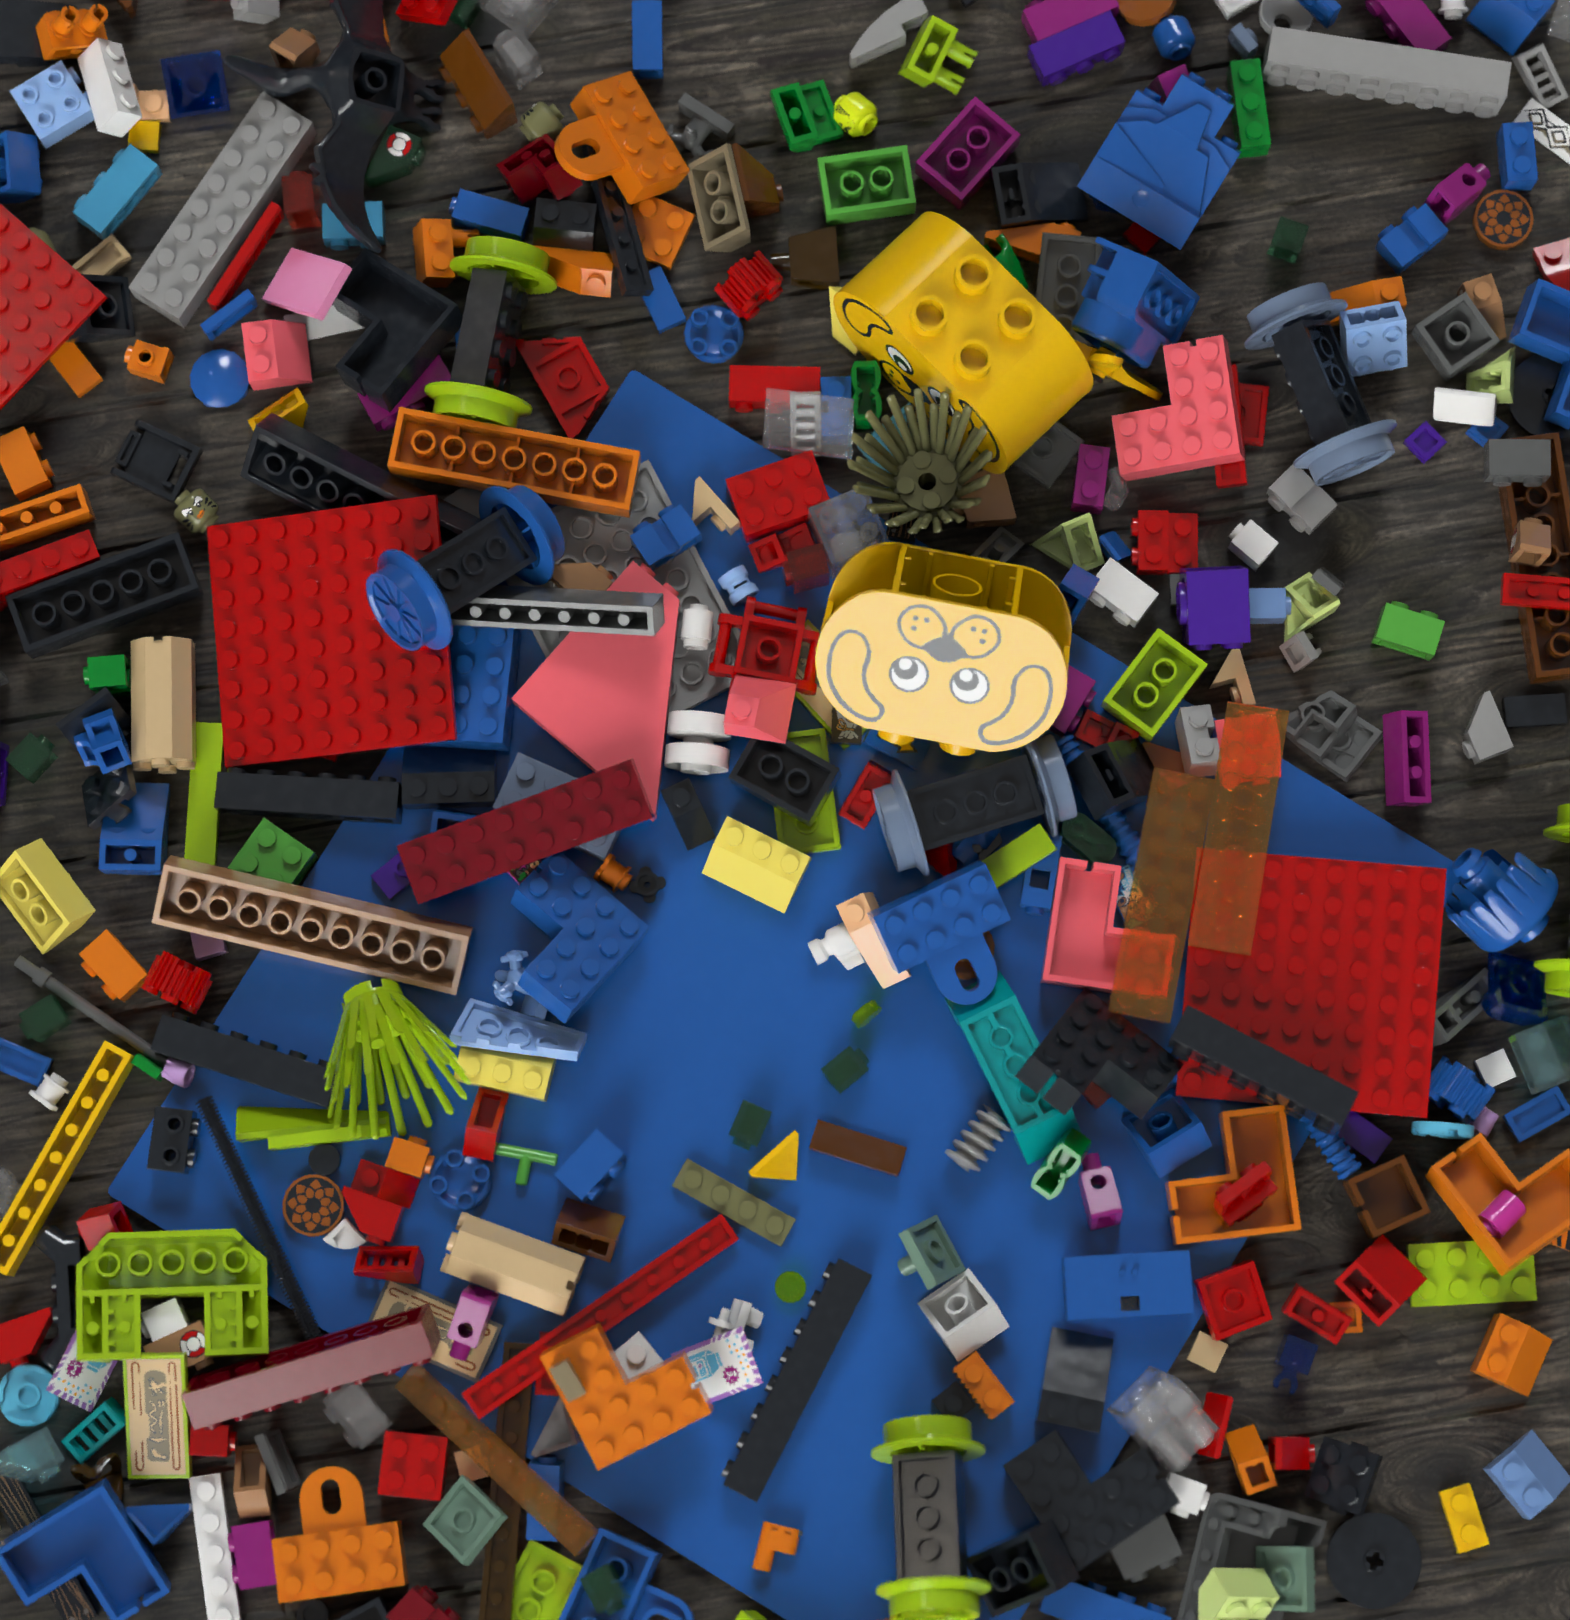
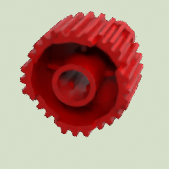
M760 250L754 252L755 257L751 260H747L744 257L736 262L727 271L729 274L728 280L723 285L719 282L714 287V291L738 318L744 317L746 321L751 320L759 313V306L768 299L769 302H772L783 292V289L780 287L783 281L782 275Z
M163 951L161 956L157 955L141 989L156 996L161 991L160 998L176 1006L180 1000L182 1001L180 1008L196 1015L213 983L210 980L212 974Z

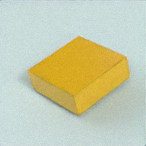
M139 120L129 130L128 145L132 144L142 153H159L160 121Z

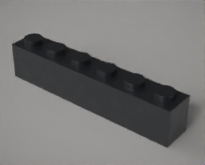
M228 768L227 772L217 773L214 808L221 814L401 824L403 812L402 785L396 782V778L386 776L378 777V781L366 780V777L362 775H348V779H336V775L330 773H318V777H306V773L289 771L287 776L276 775L275 771L260 769L257 771V774L246 773L245 769Z
M172 1012L170 1017L162 1014L150 1050L329 1109L334 1077L331 1088L325 1091L327 1077L324 1078L328 1061L319 1059L318 1064L306 1061L308 1055L294 1050H290L287 1055L277 1051L278 1045L260 1040L259 1045L247 1042L249 1036L231 1030L228 1036L219 1033V1026L202 1021L201 1025L197 1026L189 1023L190 1017Z

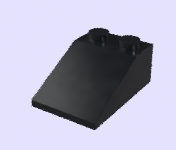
M1056 1327L1051 1328L1035 1420L1100 1432L1114 1339Z

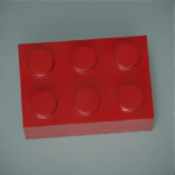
M812 450L725 479L726 489L736 517L740 521V528L746 543L832 514V504Z

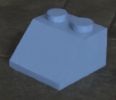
M1532 1429L1483 1468L1521 1517L1531 1520L1553 1502L1570 1483L1569 1474Z

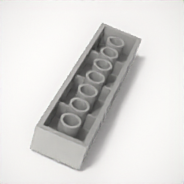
M1272 26L1265 45L1262 78L1263 81H1267L1272 86L1279 87L1288 84L1297 86L1298 89L1303 91L1321 89L1326 90L1331 95L1354 94L1362 100L1380 98L1385 99L1390 104L1406 102L1413 103L1416 107L1422 109L1439 107L1445 108V111L1449 113L1466 111L1474 113L1477 117L1490 118L1498 114L1507 98L1512 62Z
M262 91L130 284L129 289L133 296L182 328H185L316 136L317 132L313 122Z

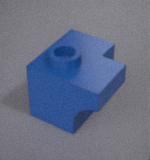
M112 708L82 719L86 732L73 737L86 767L97 765L102 773L105 774L132 764L128 743Z

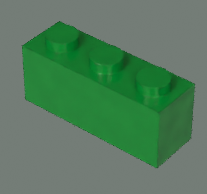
M1260 58L1230 61L1226 76L1228 91L1232 96L1230 102L1235 104L1231 114L1235 141L1239 144L1236 149L1241 151L1238 158L1266 156L1271 146Z

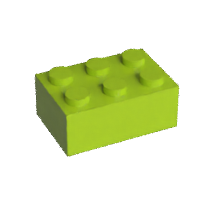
M1158 628L1105 697L1100 707L1127 727L1139 732V736L1147 742H1151L1208 664Z

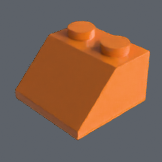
M1495 1313L1470 1371L1528 1397L1552 1343V1339L1520 1321L1502 1313Z

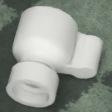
M844 922L828 929L823 939H815L807 943L817 965L827 961L830 955H835L847 970L865 962L849 935Z

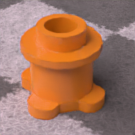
M610 853L593 878L598 882L602 880L612 887L611 891L613 893L618 889L624 891L633 878L629 874L632 867L628 866L626 868L616 861V857Z

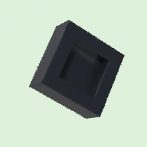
M957 1381L931 1400L940 1413L947 1416L962 1417L975 1407Z

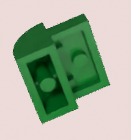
M824 80L801 86L797 82L771 89L769 96L790 151H810L814 145L842 138L844 132L834 119L835 109Z

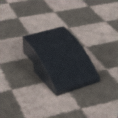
M0 0V64H17L18 68L52 66L61 60L64 65H78L77 58L44 60L35 28L45 13L50 11L61 12L65 6H67V9L69 6L75 8L76 6L36 0Z

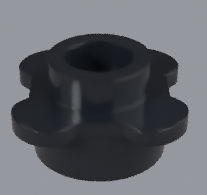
M645 866L640 868L639 875L635 881L630 882L629 889L632 893L641 895L646 903H653L656 900L655 895L658 891L666 886V881L664 877L656 876L651 871V868ZM649 882L650 887L646 888L644 884Z

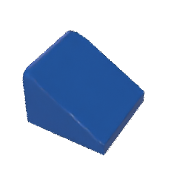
M1115 531L1105 533L1099 537L1098 541L1101 551L1107 559L1111 557L1121 564L1131 556V551Z

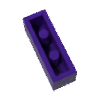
M1111 10L1029 45L1027 56L1041 86L1043 87L1048 84L1055 86L1064 82L1070 74L1075 72L1083 74L1091 70L1094 64L1102 60L1110 62L1117 59L1121 52H1123L1125 39Z

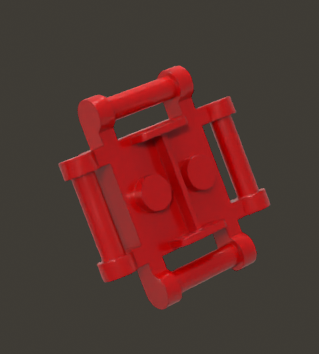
M747 596L743 617L727 613H720L718 615L717 624L719 625V632L713 662L709 663L708 674L715 677L731 678L729 692L735 675L739 674L797 684L796 691L811 696L816 695L818 685L815 683L817 675L815 656L820 632L804 629L807 608L798 606V609L759 602L756 601L755 597ZM754 613H757V614L767 615V616H771V617H776V618L791 620V621H795V623H790V622H785V621H780V620L765 618V617L756 616V615H753V614H754ZM739 628L741 630L734 666L727 665L725 660L731 629ZM803 641L810 645L803 680L796 679L795 676Z

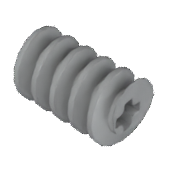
M985 1104L983 1105L987 1113L980 1110L975 1113L980 1122L974 1120L968 1122L972 1132L963 1129L960 1132L964 1142L956 1139L952 1142L956 1152L946 1149L944 1152L968 1173L969 1169L981 1170L976 1162L977 1159L988 1161V1157L984 1152L985 1149L993 1152L996 1151L992 1143L993 1139L1000 1142L1004 1141L1000 1130L1012 1131L1009 1124Z

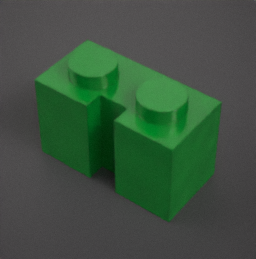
M124 654L87 657L88 666L83 667V679L85 685H89L90 690L97 694L106 687L115 697L131 696V661Z

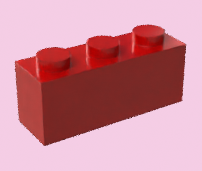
M730 365L729 408H735L736 412L749 413L753 409H765L768 413H782L783 409H790V392L820 391V367ZM797 404V408H815V404Z

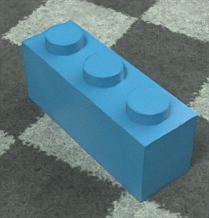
M129 144L126 149L118 151L113 158L112 166L107 172L103 171L97 176L91 191L87 195H82L77 200L74 206L75 210L73 211L75 217L102 240L106 239L116 231L162 176L159 166L132 144Z

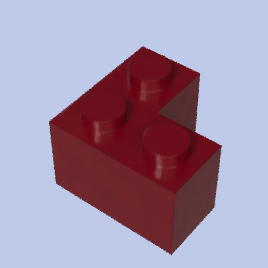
M547 133L496 165L511 193L521 204L535 199L545 189H548L559 201L563 197L571 195L577 188L583 185L580 179L570 175L559 164L554 150L555 142Z
M419 1585L412 1587L386 1616L389 1620H462V1617L451 1607L445 1610L437 1602L439 1596L427 1585L424 1587Z

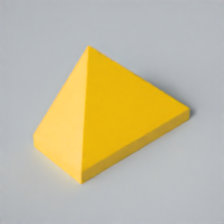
M297 387L250 418L248 422L254 432L256 424L271 413H274L303 428L308 404Z
M794 1130L751 1168L748 1174L752 1178L796 1180L799 1134Z

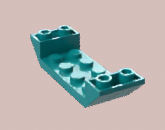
M1000 970L997 971V980L993 990L985 999L978 1003L961 1005L944 997L1015 1135L1014 1139L1027 1165L1051 1153L1060 1137L1068 1129L1075 1128L1082 1133L1072 1107L1066 1115H1063L1043 1099L1044 1095L1057 1080L1055 1073L1038 1094L1015 1077L1040 1043L1014 992ZM977 982L963 989L971 990L976 986Z

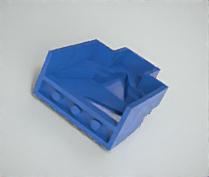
M1192 71L1189 76L1185 73L1181 74L1164 104L1159 101L1161 96L1147 87L1144 92L1140 89L1136 90L1077 186L1179 250L1185 245L1241 153L1240 150L1236 149L1239 145L1236 141L1226 135H1223L1221 139L1216 136L1235 106L1234 103L1230 102L1232 96L1218 87L1215 91L1204 86L1206 80Z

